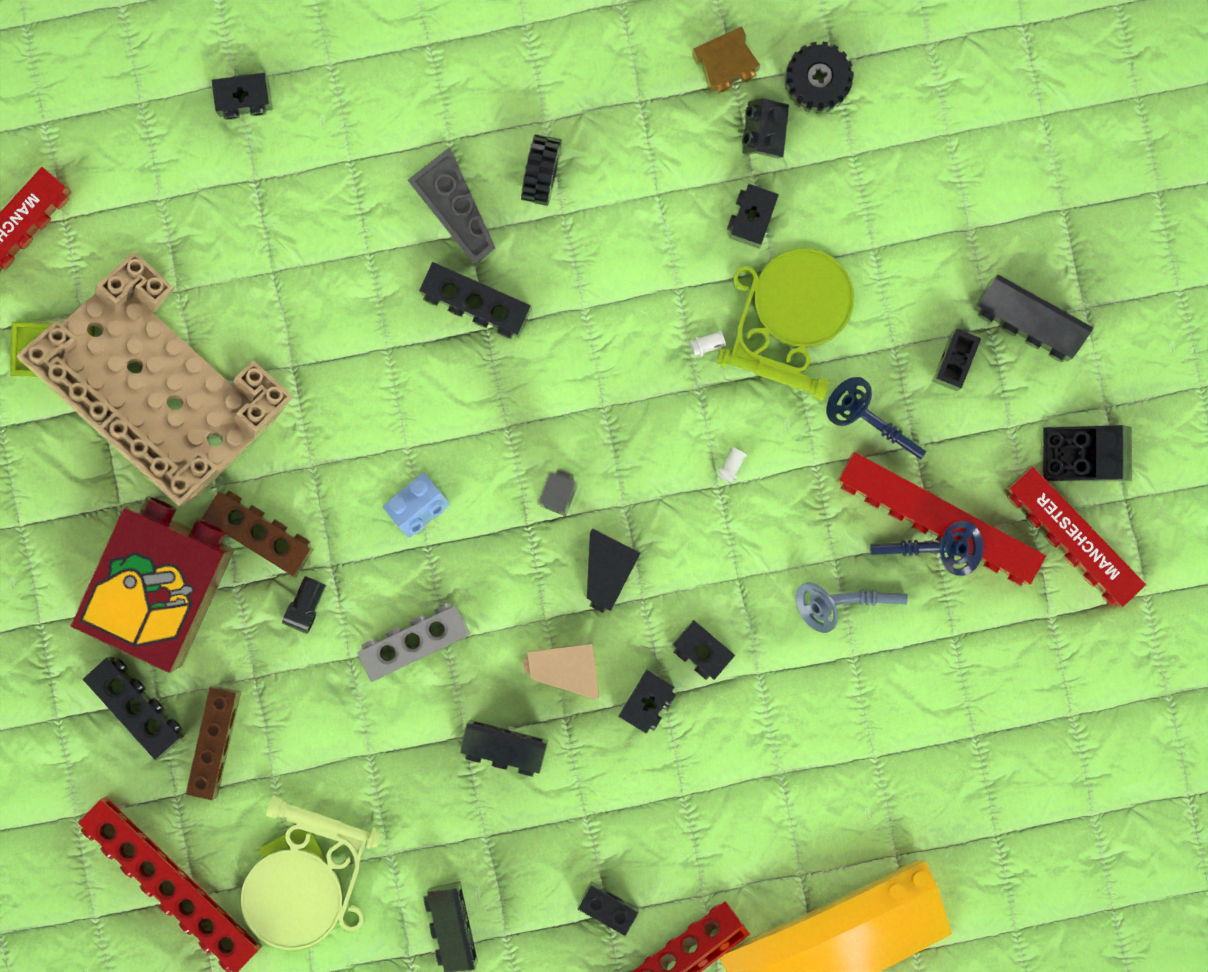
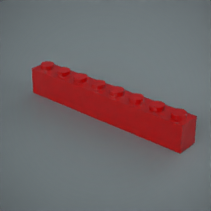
M856 452L851 454L836 481L842 484L840 489L846 493L855 496L857 492L866 497L864 502L876 509L881 505L890 510L888 515L900 522L903 519L912 522V528L924 535L927 532L936 535L937 542H941L944 532L951 524L958 521L972 523L978 528L983 539V555L981 559L985 562L983 567L998 574L999 570L1008 574L1007 580L1022 587L1023 583L1026 585L1032 584L1046 558V555ZM957 528L952 533L963 532L965 529ZM956 536L953 539L959 540L960 536ZM971 537L967 540L969 543L968 554L970 555L973 554L974 549L973 540Z

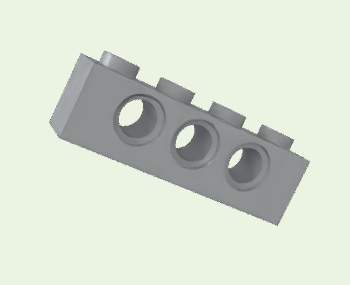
M447 603L436 608V615L428 619L424 614L410 621L412 626L403 631L399 626L385 633L387 638L380 642H377L376 638L362 644L363 650L357 652L370 681L373 682L471 635L458 606L451 607ZM435 621L443 623L445 627V632L441 637H435L430 631V627ZM410 633H415L420 637V645L416 649H412L406 644V638ZM386 645L393 646L396 651V655L391 661L384 659L382 656V649Z

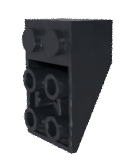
M1125 425L1043 427V477L1047 481H1132V427Z

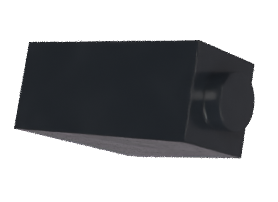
M593 528L590 532L587 599L591 601L590 607L604 613L606 609L612 610L641 553Z

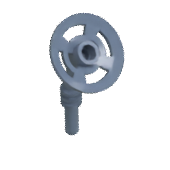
M811 582L802 584L796 591V605L801 617L811 628L821 633H828L837 626L838 612L836 605L858 602L860 605L865 603L867 606L870 603L872 606H875L876 603L907 605L908 601L907 594L878 593L876 590L870 592L869 589L864 592V589H860L859 592L829 595L821 586ZM806 591L811 594L810 604H806L805 601ZM832 609H833V620H832L831 617H830V615H831V613H832ZM813 615L819 620L824 621V623L819 622L817 619L813 617Z

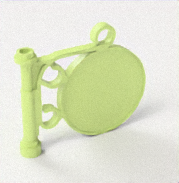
M273 795L266 816L275 819L277 817H285L287 821L296 824L290 826L286 832V841L290 848L278 850L263 857L254 865L244 881L241 892V908L248 927L266 944L284 950L304 949L320 942L332 931L338 919L343 929L347 931L358 930L364 921L363 911L355 905L349 906L348 910L357 913L359 916V922L355 925L347 924L344 920V914L359 871L360 858L365 843H368L366 847L368 849L371 847L376 848L381 832L376 831L377 828L374 827L372 832L344 824L342 821L289 805L283 801V798ZM301 829L308 831L305 841L302 843L294 842L291 839V832L293 830ZM311 833L338 841L329 848L326 857L327 862L318 855L301 849L309 843ZM343 844L351 850L355 859V870L344 904H342L343 893L341 883L334 869L345 868L351 861V857L348 856L343 863H336L331 856L332 852Z

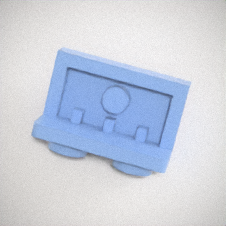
M423 472L382 507L399 529L410 538L420 532L433 518L439 516L450 503Z

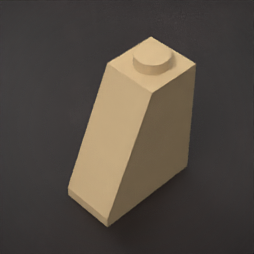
M592 643L528 651V657L523 658L525 674H530L531 680L592 699L599 698Z

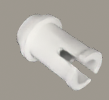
M721 331L700 338L695 336L694 340L690 341V347L694 356L699 355L703 357L704 353L726 347Z
M731 447V451L722 468H718L719 474L717 475L720 479L731 484L733 480H737L736 474L747 454L734 447Z

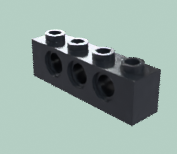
M435 262L431 263L419 290L420 294L424 296L423 300L434 306H438L439 303L449 307L448 312L462 317L463 314L473 317L472 322L481 327L487 328L489 324L498 328L496 333L508 339H511L512 336L519 338L532 310L531 305ZM447 285L457 287V294L452 298L443 296V289ZM472 296H479L482 299V304L477 309H471L467 306V301ZM504 307L507 310L505 318L502 320L494 319L492 317L494 308Z
M106 657L82 680L154 760L160 759L184 737L180 732L182 727L175 719H168L162 712L164 707L154 697L150 699L144 692L146 687L136 677L132 679L126 672L128 667L118 657L116 659ZM115 679H119L123 683V690L119 694L115 693L112 689V682ZM133 699H137L141 703V711L138 714L133 713L130 709V702ZM151 719H155L160 725L157 734L151 733L148 729V722Z

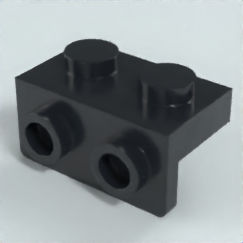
M765 98L748 102L745 110V131L742 137L743 154L756 153L773 158L784 157L789 104Z

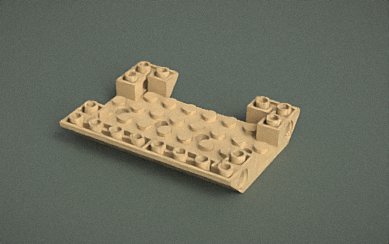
M133 252L96 285L95 294L64 322L60 323L56 320L18 353L17 358L178 506H181L201 493L270 427L292 400L293 396L254 360L235 377L233 385L223 378L155 315L172 293L174 287L136 252ZM91 326H97L103 333L98 337H93L89 335L87 329ZM132 362L141 365L142 371L131 373L127 369V365ZM177 399L181 402L182 407L178 410H172L168 407L167 401ZM216 435L221 439L222 444L217 447L211 446L207 442V437Z

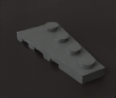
M450 147L408 179L409 184L474 265L496 249Z

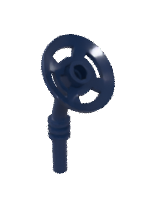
M852 377L843 381L835 388L829 397L826 407L827 417L833 424L846 426L861 417L882 432L881 436L884 437L886 435L887 440L892 439L891 443L894 444L896 442L920 460L927 452L903 435L901 429L897 430V426L892 427L893 424L891 422L886 423L867 409L872 397V388L868 381L861 377ZM857 386L864 387L866 392L864 393L860 389H857ZM848 391L849 394L843 398L841 405H837L841 396ZM840 414L846 420H839L836 415Z
M958 521L946 529L941 542H918V540L912 542V540H908V543H906V540H902V543L871 544L870 550L871 555L902 554L906 556L908 553L909 556H912L914 553L915 556H918L919 553H940L942 564L948 572L956 576H965L972 573L982 559L983 539L975 525L967 521ZM957 528L965 529L963 532L952 533ZM960 536L959 540H954L953 538ZM971 537L974 545L972 555L968 554L969 543L967 541ZM955 556L961 557L959 560H954ZM963 563H966V564H967V565H965L964 567L959 568V569L954 568V564H956V565H960V564H963Z

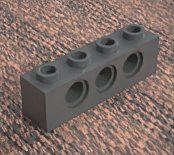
M557 469L556 474L550 472L538 504L545 509L566 516L578 487L577 482L574 481V476L560 469Z

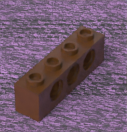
M229 490L226 494L219 491L203 515L202 520L223 529L229 537L291 576L297 577L314 550L308 546L311 541L298 533L295 537L286 532L288 527L276 519L272 523L263 518L265 512L252 504L247 508L240 503L242 498ZM235 510H240L243 514V520L239 525L232 524L230 516ZM262 524L266 529V534L264 538L258 540L253 535V529L255 526ZM284 538L289 543V549L286 553L280 554L276 550V543Z
M219 686L209 687L185 795L214 800L218 797L241 691Z

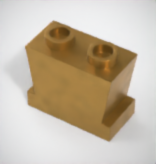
M742 26L693 48L692 56L696 64L702 62L710 93L716 90L718 93H722L732 87L731 83L740 79L742 82H746L757 75L756 72L759 71V62L745 44L746 34Z

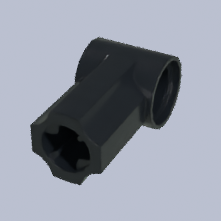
M304 576L294 601L289 604L285 612L282 624L308 634L317 615V606L327 585Z

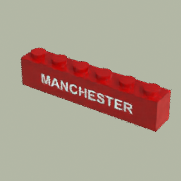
M43 167L33 175L0 212V271L9 268L15 261L14 256L18 251L27 248L33 241L32 236L37 230L44 229L52 219L50 216L56 209H62L70 199L68 196L72 192Z
M1033 466L1027 468L1005 489L1009 494L1007 499L1017 509L1022 507L1028 514L1026 519L1035 528L1040 526L1047 533L1044 536L1045 539L1053 547L1057 548L1059 546L1066 553L1063 556L1065 560L1074 568L1078 566L1084 572L1082 575L1084 580L1092 587L1097 586L1103 592L1101 597L1111 607L1114 605L1124 607L1146 586L1144 581Z

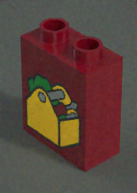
M146 496L143 505L137 503L123 507L70 627L171 673L183 665L235 549L222 543L226 534L223 529L199 519L195 520L191 529L172 520L177 510L174 506L157 498Z

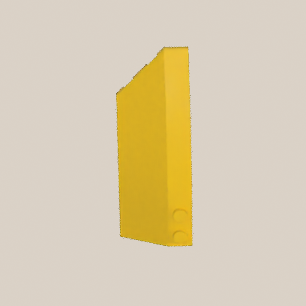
M914 860L821 908L757 935L732 948L720 960L726 972H880L952 935V931L938 886L926 861Z

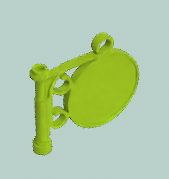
M809 248L793 249L778 255L766 265L759 278L753 268L748 266L740 267L733 276L735 287L740 291H748V286H743L738 282V275L742 272L750 273L753 277V283L738 325L737 338L732 353L730 354L731 348H721L716 363L720 364L721 368H725L726 364L753 372L755 375L809 392L808 394L813 395V398L823 401L830 381L820 377L818 380L810 379V376L801 374V372H804L810 364V356L806 348L823 345L835 338L844 329L851 317L854 306V290L848 273L832 256ZM753 293L756 314L764 328L750 330L746 339L749 340L755 333H760L765 337V344L755 352L747 348L742 338V327ZM769 334L785 345L797 347L792 349L786 356V364L759 356L770 344ZM799 353L805 357V365L803 367L796 368L787 365L793 354Z

